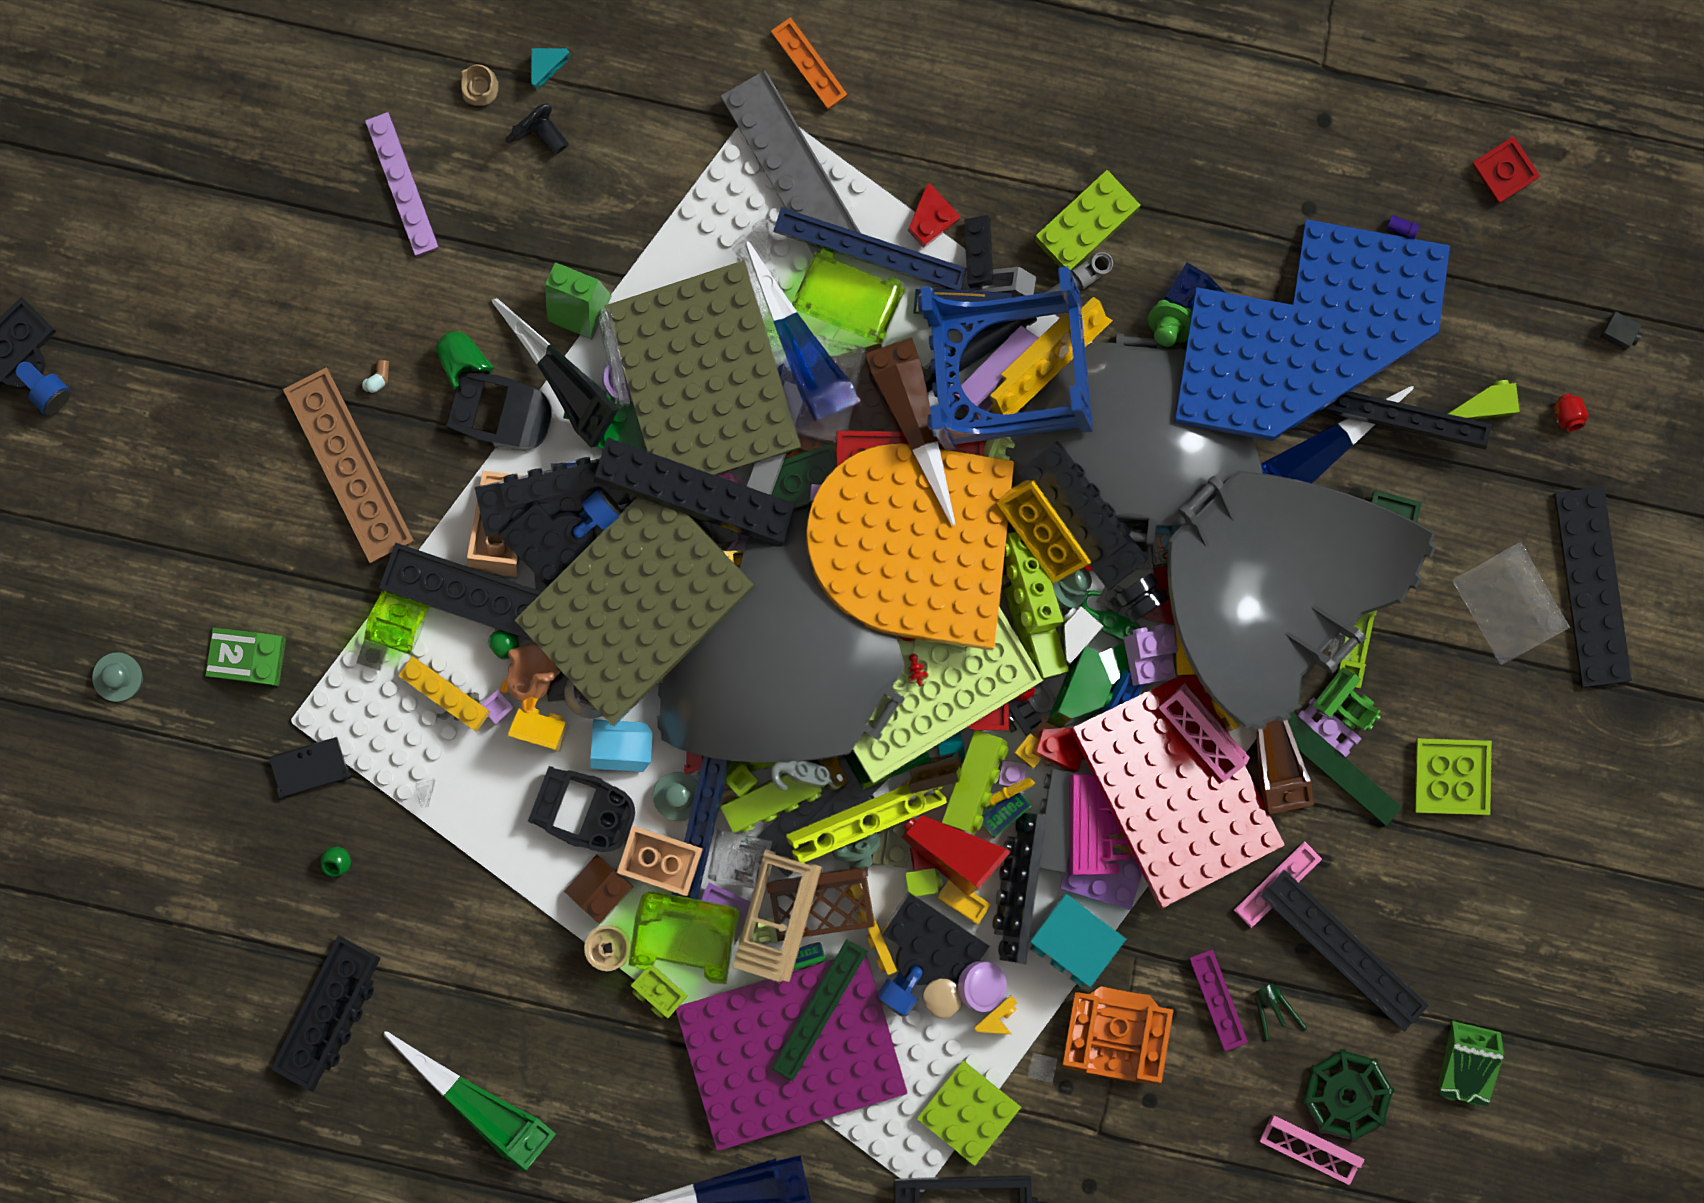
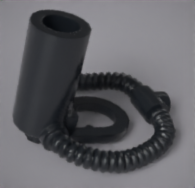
M541 104L536 107L529 116L513 126L512 132L505 138L507 143H512L528 136L532 131L536 132L553 155L561 153L569 145L564 136L549 119L552 112V107L549 104Z

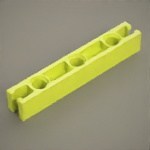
M909 784L789 833L786 837L788 843L794 848L799 847V844L810 842L809 845L797 851L795 849L792 850V855L798 862L805 863L946 804V797L939 792L942 786L934 789V794L924 797V793L932 789L911 794ZM912 796H916L914 802L908 804V800ZM871 815L869 821L863 823L864 817ZM821 834H826L822 841L817 842Z

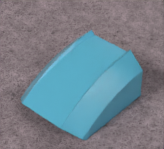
M593 719L590 769L644 772L651 763L653 733L647 723L619 721L615 726H612L607 720Z

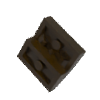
M957 751L930 758V762L911 769L912 779L909 783L911 794L959 782L961 777L960 752Z

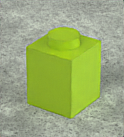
M935 868L905 873L908 892L914 896L939 893L938 888L943 887L941 873H936Z

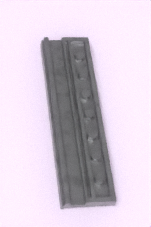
M766 70L721 95L724 104L786 209L861 233ZM806 243L818 264L837 254Z

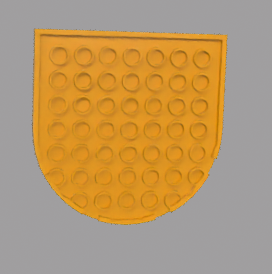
M889 444L870 448L855 454L835 468L823 482L813 500L806 528L807 552L814 569L813 572L829 599L847 616L851 615L864 623V626L882 633L993 651L996 640L1008 519L997 505V502L1011 489L1014 461L939 449L955 526L950 524L909 444Z

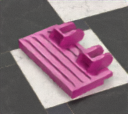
M1070 774L1069 874H1119V863H1109V860H1132V854H1113V845L1128 846L1125 838H1109V835H1119V826L1113 814H1109L1110 808L1093 774Z

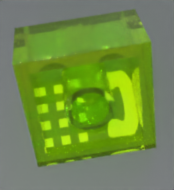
M382 591L368 617L364 639L411 655L419 639L430 606Z

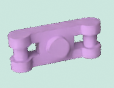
M1312 698L1308 702L1309 706L1306 710L1301 711L1297 716L1346 758L1350 753V748L1354 744L1357 745L1361 738L1336 716L1332 715L1330 718L1317 711L1312 706L1317 699ZM1316 712L1322 716L1317 723L1312 719ZM1341 733L1347 737L1342 744L1336 740Z

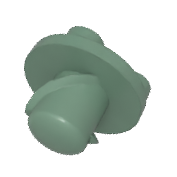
M1081 568L1055 583L1052 582L1058 605L1065 609H1072L1083 603L1087 590L1092 584V578L1087 569Z
M111 653L102 657L97 662L93 670L92 680L94 688L100 696L109 701L122 702L132 698L138 692L143 682V675L140 665L133 657L124 653Z
M671 772L664 775L657 782L653 791V801L657 811L663 817L672 821L689 819L698 781L693 776L684 772Z
M876 832L833 850L832 854L840 861L849 862V869L867 866L868 869L873 862L871 855L877 851L881 843L879 834Z

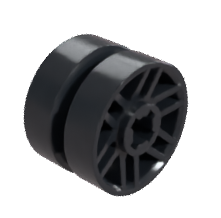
M1153 573L1143 577L1114 597L1121 608L1132 605L1125 612L1131 623L1142 618L1169 599L1163 588L1151 592L1159 583Z

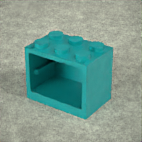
M1063 894L1029 939V942L1032 944L1030 949L1042 958L1044 955H1047L1052 959L1049 964L1062 973L1064 970H1067L1072 974L1069 979L1083 988L1085 985L1088 987L1093 985L1126 938L1069 895Z

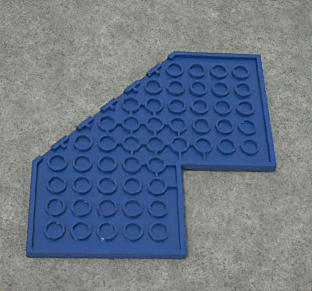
M1306 219L1293 305L1196 287L1175 423L1273 441L1280 437L1283 432L1291 427L1294 428L1308 419L1316 411L1322 410L1336 401L1344 393L1352 391L1369 377L1377 375L1391 366V363L1416 350L1419 345L1427 340L1430 341L1439 333L1450 245L1412 238L1407 239V237Z

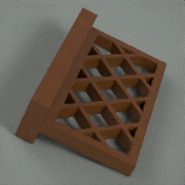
M867 866L820 873L816 890H823L820 894L815 891L814 895L818 898L811 906L809 915L812 914L821 921V924L816 930H810L805 926L803 937L875 926L867 881ZM802 876L774 880L767 883V893H770L774 922L776 924H782L786 918L790 919L791 915L789 913L793 909L796 899L792 894L798 892ZM861 883L863 894L859 900H856L847 891L853 884ZM847 885V887L844 890L840 888V886ZM828 888H834L841 893L835 904L823 897ZM786 895L793 900L787 911L778 906L777 896ZM844 896L855 903L849 914H846L837 907ZM820 900L831 907L825 918L813 911ZM858 906L866 912L868 922L858 923L851 917ZM834 910L846 918L841 926L835 927L827 921ZM848 920H849L851 923H853V924H851V925H846V923L848 922ZM824 924L829 927L821 929ZM776 928L778 941H783L785 938L783 931H779Z

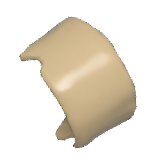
M479 64L472 65L462 71L461 91L465 102L475 106H485L496 98L498 80L494 72Z
M937 979L930 982L925 987L922 996L927 1010L932 1015L942 1019L952 1017L963 1003L958 993V986L948 979Z

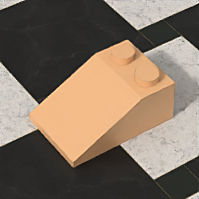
M632 825L617 873L688 896L703 849Z

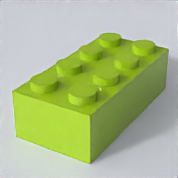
M1106 170L1036 235L1034 241L1059 267L1069 266L1070 271H1072L1139 210L1141 205Z

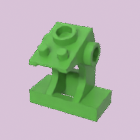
M1343 667L1312 705L1317 711L1330 718L1335 711L1343 717L1341 722L1351 730L1356 728L1360 730L1368 729L1370 731L1373 728L1372 724L1374 721H1378L1381 717L1379 715L1380 710L1373 707L1374 702L1364 694L1360 697L1354 692L1353 689L1361 679L1355 673ZM1349 696L1353 701L1345 710L1341 704Z

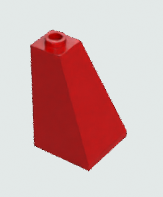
M923 815L919 816L916 820L912 817L904 825L905 833L901 836L902 839L967 896L979 890L1010 853L1003 847Z

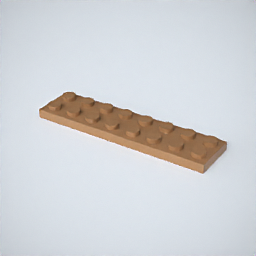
M326 367L284 388L283 391L369 563L372 564L390 555L395 542L405 546L415 542L328 368Z

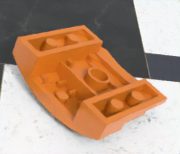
M1102 986L1090 994L1075 992L1062 1067L1111 1079L1161 1085L1173 1009L1159 1007L1150 995Z

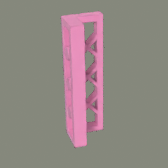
M1185 683L1177 689L1173 696L1159 706V709L1223 782L1247 764L1250 757ZM1178 700L1184 707L1183 715H1174L1168 706ZM1186 721H1196L1200 726V734L1190 733L1186 729ZM1203 739L1213 740L1216 744V753L1204 750L1202 747ZM1219 758L1229 759L1234 764V767L1225 774L1219 767Z
M1271 1115L1259 1142L1348 1185L1351 1184L1358 1167L1361 1168L1365 1160L1274 1115ZM1272 1126L1282 1130L1284 1141L1273 1143L1267 1140ZM1286 1133H1288V1134H1290V1135H1292V1136H1294V1137L1288 1139ZM1301 1139L1304 1141L1307 1151L1296 1154L1292 1151L1289 1142ZM1287 1144L1288 1150L1280 1145ZM1309 1144H1311V1145H1313V1146H1315V1147H1317V1148H1314V1149H1311V1150H1310ZM1323 1150L1327 1152L1330 1162L1318 1165L1315 1163L1312 1153ZM1309 1154L1311 1161L1302 1156ZM1331 1154L1339 1159L1333 1160ZM1346 1161L1352 1164L1347 1178L1337 1173L1335 1163ZM1331 1165L1333 1171H1331V1170H1329V1169H1327V1168H1325V1167Z

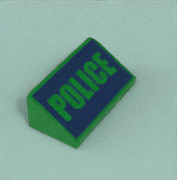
M1019 792L1009 799L1006 798L996 803L995 806L982 815V825L995 838L1026 812L1031 805Z
M821 942L800 947L794 969L825 961L826 957Z

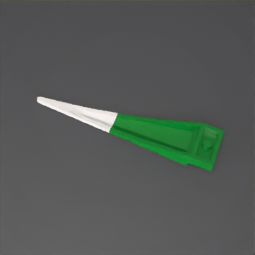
M384 1032V1037L503 1158L508 1159L523 1173L555 1137L556 1133L538 1118L460 1077L389 1032Z

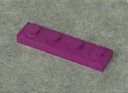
M1213 949L1190 957L1189 960L1223 1050L1228 1051L1248 1043Z

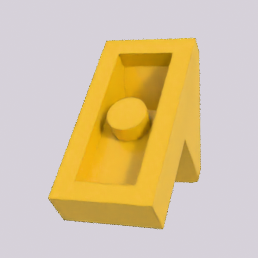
M1009 995L997 1008L976 1024L974 1029L977 1032L1012 1035L1000 1018L1002 1016L1005 1019L1010 1017L1017 1010L1015 1005L1018 1002L1012 995Z

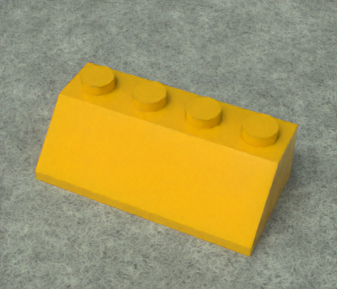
M1026 480L1013 487L997 502V505L1053 583L1091 562L1033 480Z

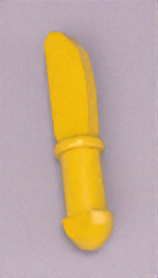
M1025 778L1009 787H1004L1002 790L992 794L988 806H995L996 803L1006 798H1011V796L1033 786L1035 782L1031 778Z

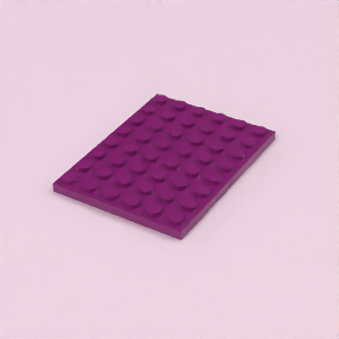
M867 954L794 1081L772 1070V1067L835 959L793 971L790 982H777L766 979L680 1005L676 1009L717 1151L908 1094L882 1004L877 1000L878 997L876 995L878 991Z

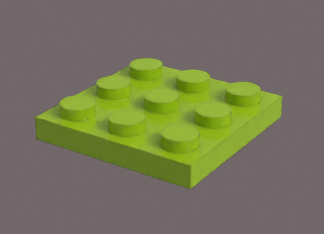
M1417 738L1415 813L1490 815L1492 741Z
M962 1060L916 1119L975 1166L1021 1109V1106Z

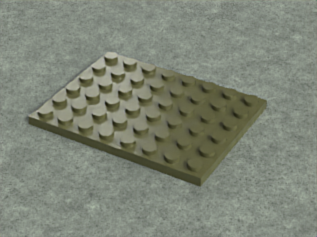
M744 260L604 305L648 452L713 475H719L802 448Z
M638 497L619 515L620 518L607 527L515 619L518 625L612 726H615L756 586L689 515Z

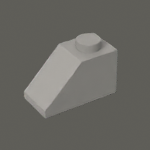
M1020 267L994 269V284L977 287V291L1012 293V297L1033 295L1036 277Z

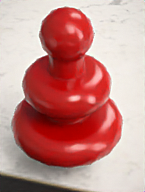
M911 654L909 660L912 665L908 668V671L913 674L908 677V680L912 683L917 682L918 687L923 686L922 681L927 679L929 674L926 671H922L924 665L917 662L918 656Z

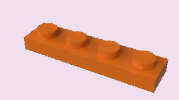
M791 17L771 30V34L827 110L848 96Z

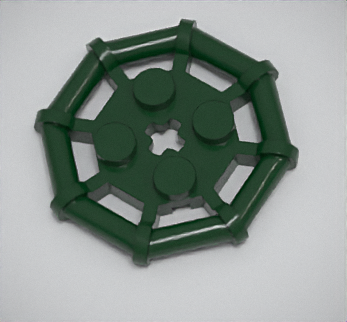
M1340 1049L1338 1053L1310 1067L1311 1073L1304 1098H1301L1317 1125L1319 1133L1334 1135L1351 1140V1143L1378 1127L1385 1126L1391 1097L1395 1090L1391 1087L1379 1066L1378 1059L1375 1057L1372 1059ZM1341 1062V1071L1330 1077L1323 1073ZM1347 1062L1364 1066L1366 1069L1362 1074L1348 1070ZM1370 1072L1373 1073L1381 1089H1373L1367 1078ZM1319 1077L1326 1081L1322 1096L1314 1097ZM1345 1089L1355 1093L1352 1096L1353 1101L1350 1103L1348 1100H1342ZM1375 1095H1382L1377 1114L1371 1111L1372 1102ZM1315 1102H1323L1330 1113L1326 1120L1323 1118ZM1367 1114L1373 1118L1360 1127L1355 1128V1121ZM1335 1118L1349 1122V1129L1331 1125Z

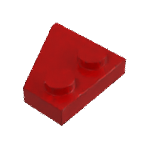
M929 183L924 190L908 232L925 248L957 223L961 216Z
M1072 728L1043 729L1038 732L1032 754L1073 773L1079 771L1083 754L1070 730Z

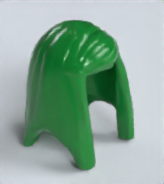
M461 331L445 333L436 344L435 355L439 357L453 389L459 387L458 383L461 372L491 374L494 371V367L486 359L475 342Z

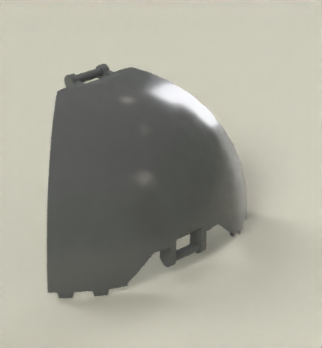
M1116 333L1115 343L1092 342L1085 347L1093 432L1083 433L1081 428L1014 436L1011 437V440L1015 443V447H1007L1005 450V454L1010 457L1009 460L1014 461L1012 489L1025 481L1019 471L1050 445L1059 441L1072 460L1082 466L1087 480L1098 487L1103 501L1109 503L1114 508L1116 518L1148 520L1146 533L1131 532L1130 534L1135 542L1146 543L1147 546H1154L1156 525H1176L1180 528L1186 522L1178 512V509L1183 504L1187 505L1208 484L1207 480L1212 475L1216 476L1224 484L1237 471L1262 474L1261 464L1252 437L1175 423L1186 349L1164 347L1159 345L1154 338L1124 336L1123 333ZM1073 359L1037 393L1025 412L1072 406L1070 387L1076 386ZM1214 492L1194 511L1196 515L1215 497Z
M1237 471L1223 484L1216 476L1212 475L1207 480L1208 484L1187 505L1183 504L1178 509V512L1186 522L1173 534L1168 546V587L1171 609L1183 649L1199 681L1224 712L1244 728L1251 727L1255 730L1266 728L1265 723L1274 720L1283 722L1290 719L1289 713L1301 707L1299 699L1302 676L1315 665L1333 674L1338 669L1337 665L1356 645H1361L1366 640L1365 635L1353 626L1360 616L1398 602L1402 603L1410 588L1417 589L1422 579V576L1419 574L1421 566L1426 557L1432 558L1436 545L1432 542L1435 535L1433 531L1369 501L1312 483L1275 475ZM1214 492L1215 497L1196 515L1194 511ZM1340 633L1349 638L1331 658L1321 653Z
M812 505L793 509L782 547L752 537L747 539L740 570L756 586L663 678V683L659 682L658 696L661 700L660 716H657V727L661 731V740L693 754L730 761L788 762L849 754L864 732L879 741L883 735L881 732L899 704H903L906 698L892 690L905 667L896 635L873 630L864 626V623L851 615L847 616L829 599L814 575L806 543L807 521ZM884 695H887L891 699L872 728L866 723Z

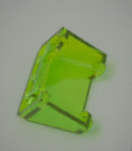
M827 250L815 251L793 299V307L796 310L866 339L883 344L906 291V288L902 287L903 282L889 277L888 281L846 265L834 259L835 254Z
M646 892L641 897L635 915L628 966L645 970L652 967L656 960L702 968L704 969V977L709 982L726 984L740 913L736 908L727 905L660 892Z

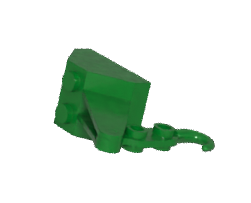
M1088 590L1083 603L1079 606L1084 608L1103 625L1100 629L1101 631L1124 641V637L1133 635L1132 630L1141 628L1137 622L1131 623L1128 618L1113 611L1089 608L1087 599L1093 595L1099 596V591ZM1125 642L1101 653L1085 646L1068 668L1069 672L1066 673L1047 723L1062 728L1089 718L1097 711L1101 712L1104 706H1108L1113 695L1110 692L1112 684L1120 678L1124 669L1130 670Z

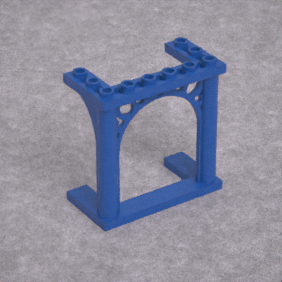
M1069 266L1059 268L1061 291L991 301H952L936 296L931 286L921 287V296L917 297L919 311L923 312L924 319H927L928 326L932 327V335L929 336V346L931 350H934V359H931L932 373H936V382H933V393L935 397H938V405L930 406L931 414L927 415L929 429H932L934 437H937L938 444H942L945 450H956L955 444L1081 428L1083 433L1093 432L1080 291ZM1069 313L1076 386L1070 387L1072 406L1015 414H995L979 408L969 400L960 383L959 364L965 347L977 333L990 325L1000 322ZM962 325H966V327L973 325V328L967 332ZM951 330L961 332L963 340L960 343L950 341L948 339V332ZM947 346L956 349V354L954 356H949L951 355V352L947 348ZM951 373H956L954 378H950ZM959 394L960 400L954 403L955 398L953 395ZM964 405L969 407V413L964 419H955V412L959 407ZM975 414L981 415V420L974 419L975 422H971Z

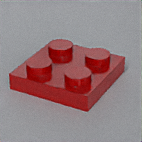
M1514 136L1472 163L1498 204L1541 177Z

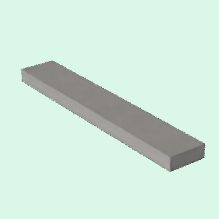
M785 381L783 388L796 427L809 389ZM786 453L755 463L747 487L772 495Z

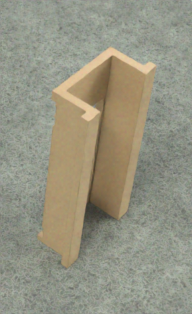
M765 850L732 967L777 982H790L822 866L815 864L807 865L775 855L776 852ZM772 865L802 874L788 927H785L784 924H776L757 918ZM756 922L778 928L779 931H786L781 950L751 941Z

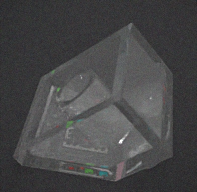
M717 829L707 878L715 882L755 888L765 850H771L772 841Z

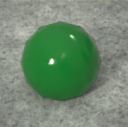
M496 630L489 636L488 646L498 658L504 660L510 658L508 651L519 647V642L516 635Z
M331 846L322 853L320 865L326 875L341 877L349 871L351 858L346 849Z

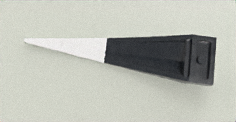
M492 299V303L516 333L548 381L575 432L590 448L597 447L619 411L617 406L606 396L607 392L499 299Z

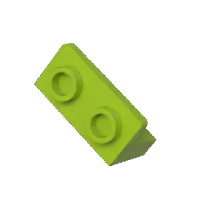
M652 963L647 966L631 985L634 988L632 993L642 1002L645 999L653 1005L651 1010L660 1018H663L664 1015L669 1018L688 996Z

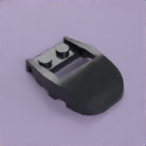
M460 373L459 387L456 390L451 413L446 425L447 429L451 431L452 429L465 434L466 437L485 443L490 447L511 448L512 450L519 451L532 450L545 440L552 418V404L545 393L516 379L500 375ZM485 382L508 387L496 434L473 429Z
M549 766L528 822L534 823L547 833L575 847L579 846L599 852H610L621 847L628 838L635 819V806L631 797L626 792L616 786H612L599 777ZM571 780L596 789L579 835L553 826Z

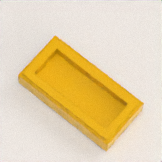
M949 879L936 897L977 925L991 906L989 902L975 893L967 896Z

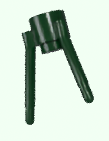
M1272 983L1256 991L1258 997L1254 1000L1258 1006L1266 1041H1269L1270 1038L1263 1004L1266 1008L1272 1007L1281 1026L1285 1027L1286 1023L1277 1006L1280 1000L1304 1031L1307 1030L1306 1025L1282 995L1280 988L1276 989Z

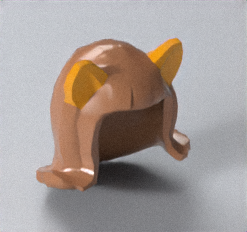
M536 643L526 644L525 646L508 651V656L512 659V662L508 667L507 678L503 681L500 688L501 693H510L515 699L521 701L522 708L527 713L532 711L536 702L545 696L549 690L551 680L556 678V675H559L561 671Z

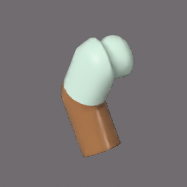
M377 360L376 374L369 379H365L362 383L364 391L374 393L387 384L389 361Z

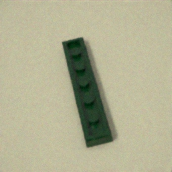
M1293 712L1289 713L1291 718L1288 719V723L1299 752L1383 825L1387 826L1403 807Z
M846 939L774 1063L772 1070L794 1081L868 951Z

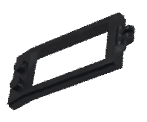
M1029 1175L894 1179L893 1181L894 1203H920V1190L1019 1188V1203H1048L1046 1201H1038L1037 1197H1032V1180Z

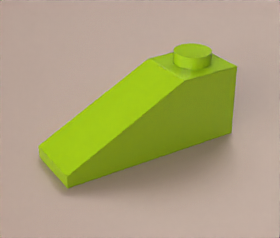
M1509 380L1495 381L1493 386H1490L1449 414L1472 420L1514 416L1520 412L1516 383L1509 384Z

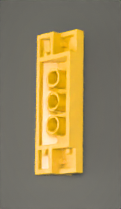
M1094 297L1081 308L1085 347L1113 321L1105 315L1101 302ZM1064 313L1001 373L1004 382L990 395L993 401L990 405L993 413H1017L1073 359L1069 313Z

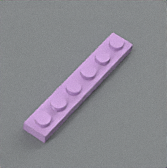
M387 112L365 120L415 256L418 257L439 249L389 113Z

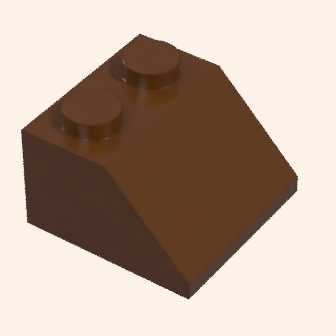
M596 854L564 892L595 921L602 924L634 886Z

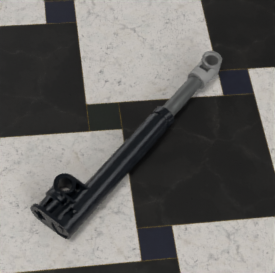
M1100 252L1073 269L1071 273L1078 288L1084 289L1106 275L1113 267L1112 257L1105 252ZM1096 259H1101L1105 262V270L1102 271L1096 268ZM1060 282L1044 293L1061 291ZM1037 318L1000 322L981 330L965 347L959 364V373L1002 345L1020 326L1026 329L1027 326L1037 322ZM950 349V357L956 354V349ZM931 362L924 367L922 366L927 394L933 390V382H936V373H932ZM870 372L868 375L871 382L873 383V385L885 401L886 405L888 406L885 398L883 397L879 387L877 386L873 378L872 373ZM951 373L950 378L954 377L956 373Z

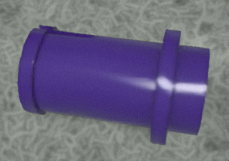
M1392 215L1387 229L1405 235L1407 239H1415L1420 226L1415 221L1411 223Z

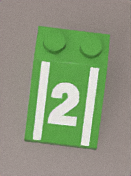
M213 628L205 676L279 686L286 638L257 632Z

